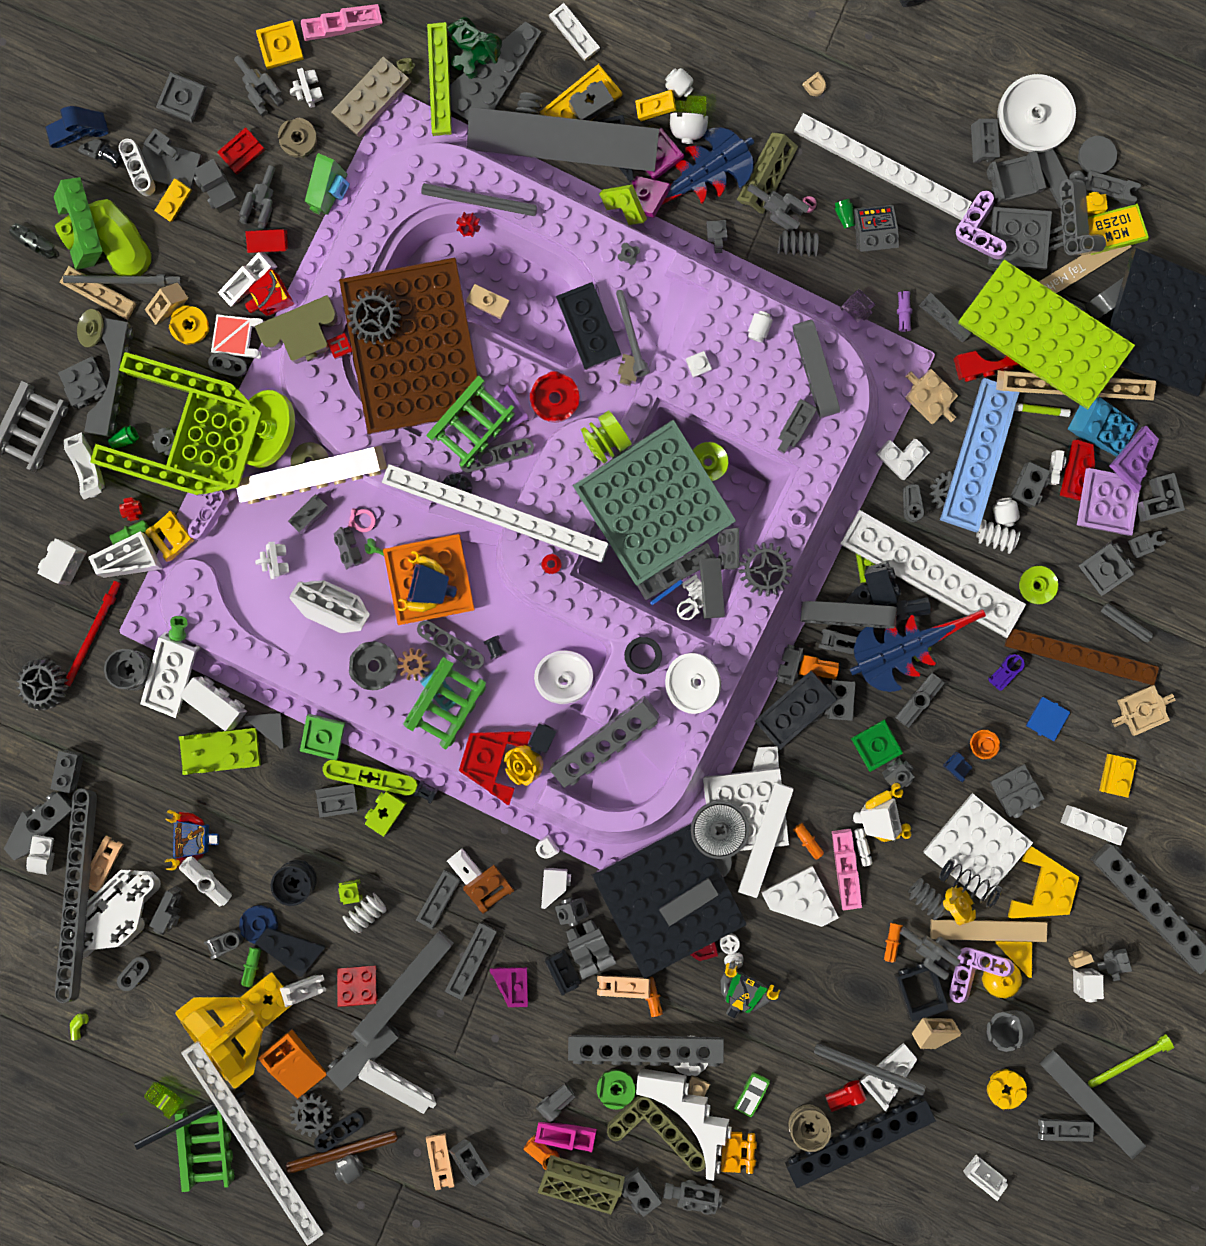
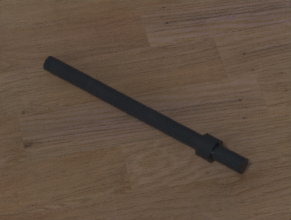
M243 1088L232 1093L236 1099L246 1095ZM211 1103L134 1142L136 1150L217 1110V1107L214 1103Z

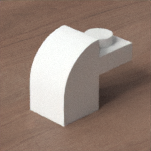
M39 835L32 836L30 855L27 857L26 865L28 872L45 875L51 873L55 854L51 853L54 838Z

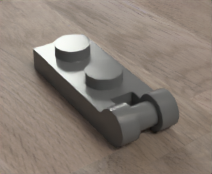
M1038 1119V1125L1040 1126L1038 1139L1093 1142L1094 1122L1092 1120ZM1048 1127H1053V1133H1048Z

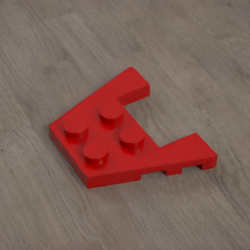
M532 732L470 733L459 771L499 798L506 805H510L515 788L496 782L507 743L514 746H528Z

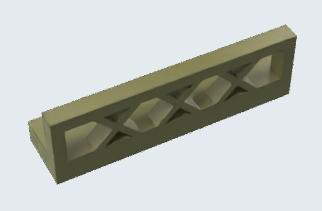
M771 133L753 168L750 180L743 187L737 198V201L741 204L750 205L762 214L765 211V208H763L765 201L762 200L759 206L755 203L758 197L749 192L747 188L750 184H753L769 195L772 191L776 190L798 148L785 134ZM787 144L790 149L787 155H784V147ZM779 161L780 168L775 172V164ZM768 178H771V185L766 189V181Z

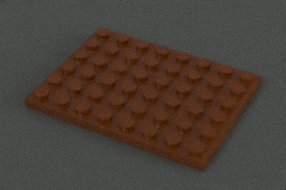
M456 258L339 279L367 434L371 435L438 422L478 377ZM373 290H376L377 296L383 291L384 298L390 295L392 297L391 301L395 300L397 302L395 307L400 308V312L397 314L401 315V320H396L400 327H393L397 333L393 334L390 332V340L386 336L383 337L384 343L377 339V343L374 345L372 338L369 343H365V336L359 340L357 338L359 333L353 334L352 330L354 327H349L348 325L349 322L353 321L347 318V315L353 314L348 308H355L352 301L359 302L360 300L357 297L359 294L362 298H365V291H368L370 296H372ZM377 302L369 304L374 309L385 306ZM364 308L359 315V324L363 322L362 319L366 316ZM369 310L371 318L380 324L377 320L378 317ZM390 311L386 313L387 315L382 320L385 327L390 319ZM376 326L364 328L368 332L380 331ZM475 395L471 400L472 405L483 414L482 397ZM463 410L458 415L459 418L472 416L468 411Z

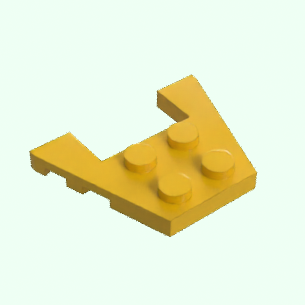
M1030 846L1024 853L1022 861L1041 866L1032 904L1012 900L1008 917L1024 918L1070 915L1079 877Z

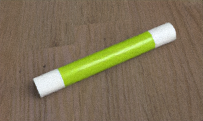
M1016 403L1014 411L1070 416V409Z

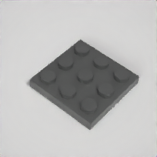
M994 207L992 211L991 235L1006 243L1007 253L1001 259H994L988 256V266H1000L1003 260H1006L1017 268L1046 270L1052 211ZM1001 246L998 248L993 247L996 253L998 250L1002 251Z

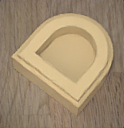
M817 72L805 81L802 86L810 95L820 96L826 88V82L820 73Z

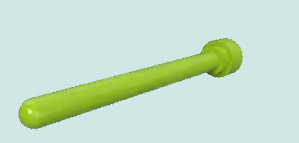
M1165 1034L1159 1038L1154 1046L1091 1079L1088 1085L1093 1088L1161 1050L1162 1052H1168L1174 1049V1046Z

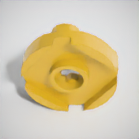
M182 306L172 313L169 329L172 336L185 345L197 344L209 332V322L206 315L199 308ZM186 321L194 323L191 330L184 328Z
M955 886V888L951 887L946 891V899L943 900V905L947 911H950L955 922L961 926L974 921L976 911H972L971 905L974 903L967 891L965 890L962 893L963 888H956L957 886Z
M1001 1069L991 1075L987 1085V1094L991 1101L999 1108H1016L1027 1098L1026 1083L1018 1073L1009 1069ZM1006 1084L1012 1087L1008 1094L1006 1092L1002 1093Z

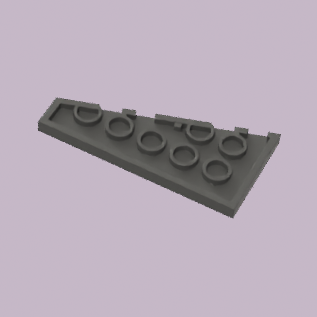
M524 22L502 41L501 54L496 64L492 62L491 58L487 64L478 63L475 66L478 71L475 78L470 79L463 73L450 84L451 112L468 122L469 107L496 110L540 38L542 31Z

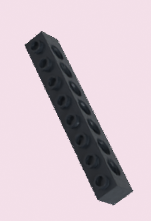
M914 1096L908 1103L894 1106L892 1111L879 1113L874 1117L875 1119L869 1122L863 1121L852 1130H844L840 1133V1136L834 1139L831 1137L823 1149L816 1152L805 1151L801 1155L795 1154L790 1156L785 1164L796 1188L806 1185L936 1122L926 1099L923 1096ZM915 1111V1116L912 1119H908L907 1114ZM892 1120H898V1124L895 1127H890L889 1124ZM875 1128L881 1129L879 1135H872V1131ZM857 1137H864L862 1143H855V1139ZM840 1145H846V1146H847V1148H846L845 1151H843V1152H838V1151H837V1149H838V1147H839ZM822 1154H829L827 1160H820ZM805 1162L812 1163V1166L808 1169L802 1167Z

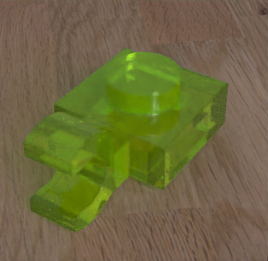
M687 96V101H675L676 111L673 112L686 111V113L706 116V96Z

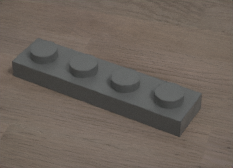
M482 922L479 923L445 990L446 993L460 1000L463 999L497 932L496 929Z

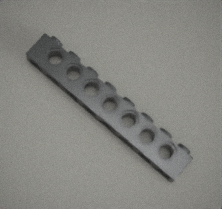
M1106 843L1090 858L1091 861L1196 973L1201 975L1206 970V944L1204 945L1200 941L1202 937L1194 929L1191 931L1187 927L1189 923L1185 918L1174 913L1175 908L1172 904L1161 899L1162 894L1158 889L1149 886V880L1145 875L1136 872L1134 863L1128 858L1126 860L1121 855L1123 852L1118 846ZM1118 860L1119 866L1113 870L1112 863ZM1131 874L1132 880L1126 884L1125 877ZM1144 888L1145 895L1139 898L1138 892ZM1157 903L1158 909L1152 912V905ZM1170 917L1171 923L1165 926V919ZM1183 931L1184 937L1178 940V934ZM1197 945L1196 953L1191 954V948Z
M570 1034L568 1037V1061H573V1064H584V1061H592V1064H604V1061H611L613 1065H622L623 1061L631 1062V1065H642V1062H650V1065H662V1062H669L671 1066H680L681 1063H689V1066H700V1063H708V1066L717 1067L720 1066V1063H724V1037ZM585 1045L592 1046L593 1053L590 1055L586 1054L583 1047ZM603 1046H611L613 1053L606 1055L602 1050ZM623 1046H630L632 1053L630 1055L623 1054ZM643 1046L650 1047L651 1054L648 1056L643 1055L641 1048ZM663 1046L669 1047L671 1054L668 1056L662 1055L660 1048ZM684 1046L688 1047L690 1054L682 1056L679 1049ZM707 1047L710 1054L703 1057L699 1054V1049Z

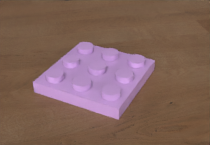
M1087 468L1077 526L1128 536L1132 535L1139 492L1134 493L1116 473Z

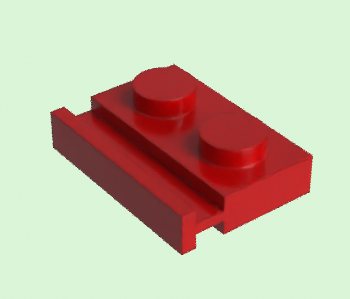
M245 127L217 153L237 175L263 153L265 149Z

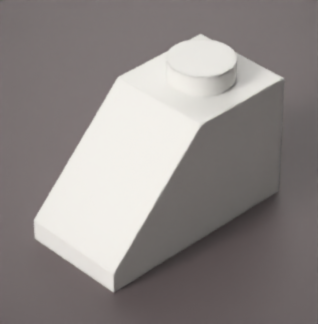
M544 868L542 909L547 908L566 891V886H570L571 874H567V869Z

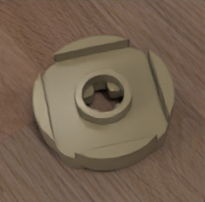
M295 118L290 121L287 120L281 125L278 139L281 148L286 154L295 158H305L316 147L317 133L309 121L303 118ZM299 133L302 134V140L295 142L293 136Z

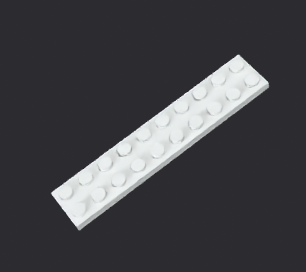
M860 510L857 512L840 545L874 564L883 563L885 566L886 561H888L890 567L894 568L895 576L966 616L983 609L986 616L976 621L1005 638H1008L1026 605Z

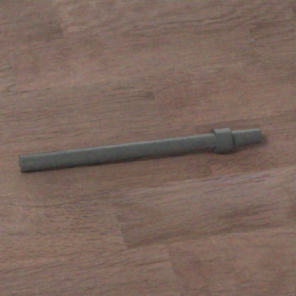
M157 274L156 276L63 275V283L157 284V286H166V284H181V277L165 276V274Z

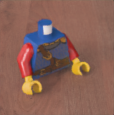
M173 810L167 811V813L173 814L172 819L166 820L174 823L173 858H176V860L166 859L165 862L171 861L173 863L172 867L166 868V870H175L190 856L198 861L203 858L204 853L208 852L209 845L219 844V834L209 833V825L204 824V821L195 814L186 812L176 813Z

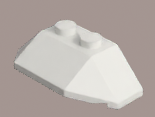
M324 580L305 583L298 582L289 597L306 618L339 633L361 631L370 615L359 596Z

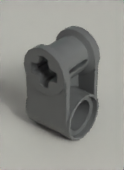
M234 929L204 941V944L208 946L212 960L237 948L242 944L244 937L241 935L240 930ZM230 935L236 937V944L231 943L229 939Z

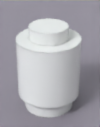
M759 311L758 314L754 313L748 329V338L763 343L773 322L770 314Z

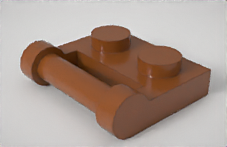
M495 865L463 887L466 894L483 914L501 898L514 892L513 887ZM500 885L504 887L486 901H481L482 898Z

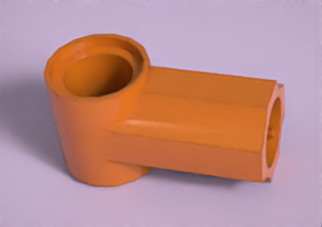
M803 655L799 674L806 675L813 670L817 676L836 679L839 663Z
M534 1135L526 1143L523 1150L537 1160L546 1170L548 1165L546 1159L550 1155L560 1158L559 1153L550 1149L546 1144L535 1142L536 1136Z

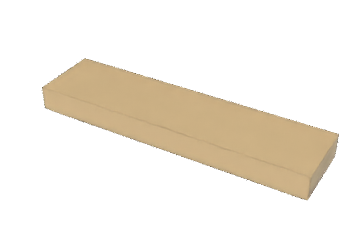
M68 266L64 275H85ZM63 277L60 280L61 284L126 320L129 319L137 303L101 283H63Z

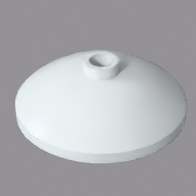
M553 652L545 656L537 665L534 674L535 686L541 696L550 702L557 704L573 703L583 698L589 692L593 683L592 667L582 655L576 652Z
M697 653L684 654L676 658L667 670L665 679L666 691L672 703L680 710L692 714L701 713L710 709L720 695V674L714 663L707 657Z

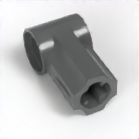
M564 1083L550 1097H545L536 1106V1109L548 1122H551L576 1095Z

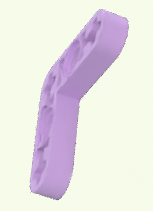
M982 191L977 195L957 226L956 236L960 242L994 259H1001L1007 253L1006 243L979 229L994 205L992 193ZM986 198H988L989 203L985 202L982 206V199L985 200ZM979 213L981 216L977 221L970 220L971 214ZM968 230L969 235L965 234L962 236L961 231L965 232ZM979 237L987 239L984 245L976 244V240ZM1001 246L1002 251L998 250L996 253L993 247L998 248Z
M219 491L198 495L206 501L188 528V534L191 538L200 541L207 537L229 502V496L226 492ZM211 510L212 516L210 519L206 520L205 514L207 511Z
M974 948L961 949L962 952L958 956L960 963L955 967L950 998L956 1003L968 1000L975 969L998 976H1010L1014 971L1012 961ZM965 953H969V955L972 956V959L967 960V957H965ZM985 956L990 959V966L987 968L982 965V959ZM1005 964L1008 970L1003 972L1002 968L995 967V965ZM963 969L968 972V978L965 981L960 978V971ZM956 991H960L963 994V997H959V995L956 994Z

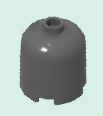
M1012 1010L996 1013L987 1024L988 1039L1000 1051L1008 1052L1024 1047L1034 1037L1035 1027L1033 1021L1026 1013Z

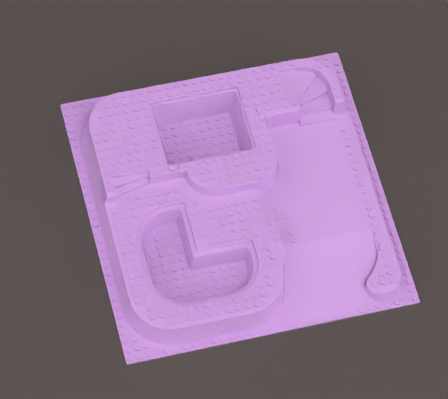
M401 92L367 129L346 172L348 175L345 180L350 185L343 199H335L328 215L325 214L288 289L295 304L278 311L275 317L328 295L336 310L338 319L332 327L322 326L324 335L329 340L345 333L351 345L339 279L455 257L477 375L485 381V390L495 399L508 384L529 417L526 421L489 443L486 449L527 438L532 441L534 452L532 455L522 459L466 473L459 466L461 458L442 441L436 440L433 443L426 436L437 422L368 435L353 353L335 360L329 349L319 354L318 358L313 361L307 362L305 360L295 364L291 361L284 343L280 349L275 351L268 349L261 343L258 351L262 352L261 359H253L239 391L248 400L264 390H273L283 394L293 406L295 427L288 448L276 462L267 468H258L246 464L242 478L291 467L290 461L293 451L296 447L306 442H314L321 445L327 451L329 457L382 445L387 467L390 464L442 483L446 476L453 473L463 474L471 482L473 495L608 543L572 486L604 465L590 451L580 429L585 427L589 433H592L593 431L589 423L592 422L597 428L601 427L598 417L609 410L619 422L630 439L631 446H633L671 420H674L692 450L701 443L713 442L720 445L727 453V470L722 477L712 481L736 520L723 530L739 528V562L746 563L747 560L743 559L742 555L750 556L747 552L749 548L755 552V544L759 546V549H762L761 544L763 542L766 543V548H769V544L773 543V550L780 546L781 549L778 553L787 552L783 556L784 560L791 558V561L787 562L786 565L793 566V569L787 570V573H791L792 577H785L790 583L788 585L783 582L781 583L784 586L783 591L776 587L778 592L776 595L770 590V596L766 597L765 590H763L762 595L758 596L759 589L751 593L752 585L747 588L744 587L748 580H740V578L745 576V573L740 574L738 571L745 569L744 566L739 565V568H736V570H721L725 617L704 619L703 607L698 609L700 612L692 619L683 620L677 614V607L688 598L692 600V597L688 596L689 591L679 585L657 603L651 605L650 602L667 589L645 600L610 544L601 563L383 484L382 480L387 470L384 469L380 470V475L370 477L369 473L363 474L362 479L352 481L351 477L345 478V483L334 485V481L328 482L327 487L317 489L316 485L310 486V491L300 493L299 489L293 490L294 494L282 497V493L276 494L277 498L266 501L265 497L259 498L260 502L248 504V501L240 502L237 488L224 490L229 496V502L205 539L200 541L194 539L187 548L170 562H166L162 552L158 551L157 557L163 569L148 571L120 628V633L155 650L159 636L166 631L169 632L171 629L170 619L174 616H183L187 619L188 625L185 628L186 638L179 642L201 648L196 652L192 666L193 670L305 724L308 714L344 722L345 728L342 743L419 781L422 780L425 784L438 788V790L539 840L549 835L560 850L601 870L691 823L696 812L706 804L703 778L706 776L731 774L756 723L755 720L759 717L778 678L776 676L779 666L785 663V661L781 660L784 648H787L788 644L794 645L804 625V622L800 621L802 601L816 600L842 547L840 543L857 512L860 510L883 463L876 453L888 440L894 441L911 406V403L905 397L911 391L913 384L905 376L912 371L918 379L922 378L928 371L935 354L723 249L722 253H715L713 244L656 216L654 218L646 216L647 220L644 223L628 225L620 208L606 211L599 195L602 190L537 158L482 152L467 148L468 125L451 117L452 135L433 136L431 129V106ZM426 183L534 204L537 206V212L535 216H529L427 196L421 193V188ZM463 212L466 214L473 212L477 218H480L478 225L481 228L479 232H475L474 237H463L460 231H457L459 225L456 221L458 217L462 216ZM623 243H628L632 247H639L640 253L637 254L634 265L618 260V254L621 253V245ZM593 282L620 349L621 356L585 370L556 296ZM474 284L510 301L502 319L466 303V299ZM617 290H623L642 360L648 363L650 373L646 376L637 377L636 384H631V386L619 383L621 377L618 374L620 363H625V361H622L623 354L633 356L616 296ZM759 311L770 314V318L773 320L767 338H764L763 343L748 338V329L754 313L758 314ZM812 319L839 403L840 413L820 418L816 410L799 442L794 447L789 445L783 454L777 450L782 442L778 438L798 401L801 398L815 406L792 328L794 324ZM704 351L712 370L693 378L685 359ZM552 371L560 372L572 378L579 390L580 397L578 408L573 416L558 423L547 422L541 419L534 412L530 402V392L535 381ZM552 393L549 397L552 403H558L561 399L558 393ZM482 398L485 413L491 405ZM473 416L459 418L469 429L478 421ZM449 425L446 428V435L467 454L475 447V444L455 426ZM522 443L523 446L518 449L516 445H513L515 456H519L517 451L524 450L527 453L531 445ZM615 446L612 447L615 457L622 453ZM503 448L501 450L503 458L511 457L512 451L510 448ZM607 452L604 453L608 461L613 459ZM485 453L482 456V462L485 464H489L493 460V456L490 453ZM477 455L475 456L476 460L474 461V463H477V467H480L481 464L478 460ZM306 458L305 462H312V458ZM706 459L704 463L706 466H710L712 461ZM460 481L456 484V486H451L456 489L462 490L459 488ZM187 493L176 515L187 531L206 501L200 496ZM316 494L329 509L301 535L288 520ZM352 508L370 510L376 519V524L372 530L360 532L354 527L350 528L356 540V544L351 545V548L358 547L362 557V564L358 566L353 564L346 570L340 559L339 548L334 542V533L340 527L343 529L348 527ZM796 509L802 510L807 515L806 525L798 530L791 528L787 523L788 514ZM209 510V511L206 512V514H205V519H206V520H208V519L211 518V516H212V511H211V510ZM362 513L355 516L354 521L359 527L368 528L370 526L371 518L368 514ZM799 516L793 518L795 523H800L801 519ZM719 532L688 553L708 543L715 557L718 558L719 545L717 538ZM460 534L475 611L425 621L434 623L480 652L484 657V664L481 668L472 669L422 638L417 632V626L422 621L398 626L385 558L378 553H366L364 544H367V539H374L376 547L383 550L385 548ZM165 537L163 542L171 550L173 546ZM275 541V544H284L286 547V555L277 557L278 563L287 562L289 573L270 580L269 566L268 571L262 572V566L256 565L255 560L260 559V552L266 553L265 545L268 542ZM767 553L771 564L781 565L775 556ZM554 554L560 558L561 568L557 573L548 574L542 569L541 562L546 555ZM761 554L756 555L752 559L750 568L758 567L761 564ZM550 560L547 564L548 567L553 568L555 562ZM764 564V567L756 571H761L764 575H767V572L775 568L767 567L768 565ZM700 570L686 577L682 582L684 583L695 574L701 582ZM782 571L771 574L770 586L779 580ZM750 574L756 583L764 586L761 575ZM324 580L359 596L370 614L362 630L339 633L306 618L289 598L297 583ZM682 604L680 606L679 613L687 607H689L691 604ZM694 608L682 617H690L694 612ZM427 624V626L422 625V633L424 635L425 633L433 635L432 637H430V639L433 640L435 634L439 632V630L435 629V632H433L429 629V624ZM445 634L439 635L437 638L438 644L446 645L448 637ZM499 635V641L507 654L491 660V654L487 645H484V641ZM648 637L659 644L662 651V660L660 666L654 672L637 674L627 667L624 660V652L627 645L633 639ZM365 642L384 643L395 652L397 659L399 657L406 658L403 655L404 651L410 655V648L414 649L415 654L418 649H421L420 656L425 653L428 654L423 660L431 661V664H425V667L430 669L429 672L436 669L441 659L445 657L453 663L452 667L456 672L474 682L478 678L486 682L484 693L478 696L475 701L476 706L474 710L466 716L465 725L461 730L457 731L456 739L452 746H448L445 750L439 745L441 739L420 727L411 731L403 725L424 689V686L420 683L422 677L419 674L418 681L414 680L413 675L410 680H407L408 673L404 676L400 675L404 668L398 669L394 681L389 686L379 690L363 689L351 679L349 675V659L359 645ZM460 644L454 647V654L457 656L463 655L464 647ZM639 644L632 650L631 659L638 667H648L655 659V652L651 646ZM468 650L463 660L466 661L469 658L472 660L473 666L475 664L479 665L481 663L479 656L472 657L469 655L472 651ZM557 651H572L582 655L590 663L593 671V683L589 692L580 700L569 704L553 703L541 696L535 686L534 674L537 665L545 656ZM688 653L701 654L710 659L718 669L721 678V691L716 703L710 709L696 714L686 713L677 708L670 700L665 685L666 673L671 663L679 656ZM416 659L410 661L409 666H412L410 667L412 670L419 667V663L416 664L418 662ZM372 660L369 663V669L373 672L377 671L379 663L376 660ZM398 661V665H403V662ZM424 670L422 671L425 676L429 673ZM451 677L444 679L451 689L464 699L467 698L472 690ZM645 696L659 713L658 723L650 730L647 728L641 732L642 735L635 741L630 740L625 743L626 747L620 752L614 751L610 754V759L605 763L599 762L590 774L586 775L584 773L581 775L580 780L573 786L569 784L564 788L549 770L552 763ZM433 698V704L441 708V706ZM446 698L443 703H447L450 699ZM456 703L447 712L456 716L461 705ZM430 710L425 711L422 716L423 721L445 733L451 725V722ZM632 718L633 723H641L640 719ZM539 722L558 730L547 753L542 752L540 754L543 760V770L540 777L527 786L524 784L517 785L506 773L505 769L508 767L507 762L504 763L505 755L511 749L518 747L507 743L496 782L515 788L510 805H506L499 798L459 771L470 733L532 732L529 739L530 742ZM622 729L616 730L619 735L626 734ZM601 741V744L603 746H610V743L608 741ZM592 752L585 753L589 758L595 757ZM576 763L570 764L572 768L579 769Z

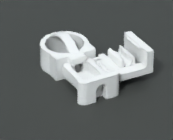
M696 574L681 584L683 589L686 588L689 591L688 596L692 597V600L688 598L677 607V614L683 620L692 619L700 612L698 609L703 607L701 582ZM682 604H691L689 607H687L679 613V609ZM694 608V612L690 617H682Z

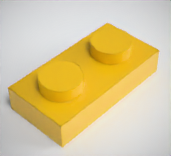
M672 90L635 101L640 121L676 111Z
M174 178L154 211L168 221L173 222L192 189Z

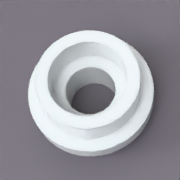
M737 952L728 954L724 959L725 965L730 963V969H734L735 966H737V969L743 965V955Z

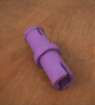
M903 291V294L898 292L899 309H897V314L899 315V331L906 332V329L911 331L910 314H912V308H910V292Z

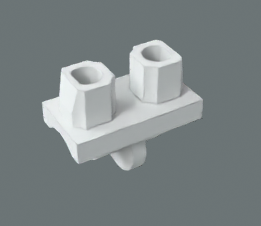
M303 68L297 69L301 85H299L298 80L293 81L294 87L290 89V95L297 96L298 101L303 100L302 94H304L309 107H315V102L324 99L320 87L311 90L309 84L318 82L315 70L304 72Z
M275 541L268 542L265 545L266 553L260 552V559L255 560V563L262 566V572L268 571L269 566L270 580L289 573V567L287 562L278 563L277 557L286 555L285 545L275 544Z

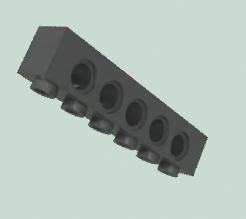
M643 696L553 762L549 770L564 788L569 784L573 786L580 780L581 775L584 773L586 775L590 774L599 762L603 764L609 760L610 754L614 751L618 753L626 747L625 743L638 739L642 735L641 732L646 728L648 730L653 728L658 723L659 713L647 698ZM632 718L640 719L641 723H633ZM622 729L626 734L619 735L616 730ZM601 741H608L610 743V746H603L601 744ZM592 752L595 757L589 758L585 753ZM576 763L579 769L572 768L570 764Z

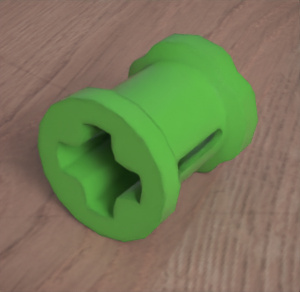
M174 616L170 619L171 629L168 636L171 640L179 642L186 638L185 628L188 623L185 617Z

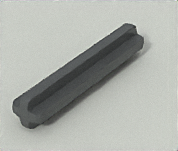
M1107 603L1103 606L1102 613L1144 642H1149L1153 637L1150 631Z

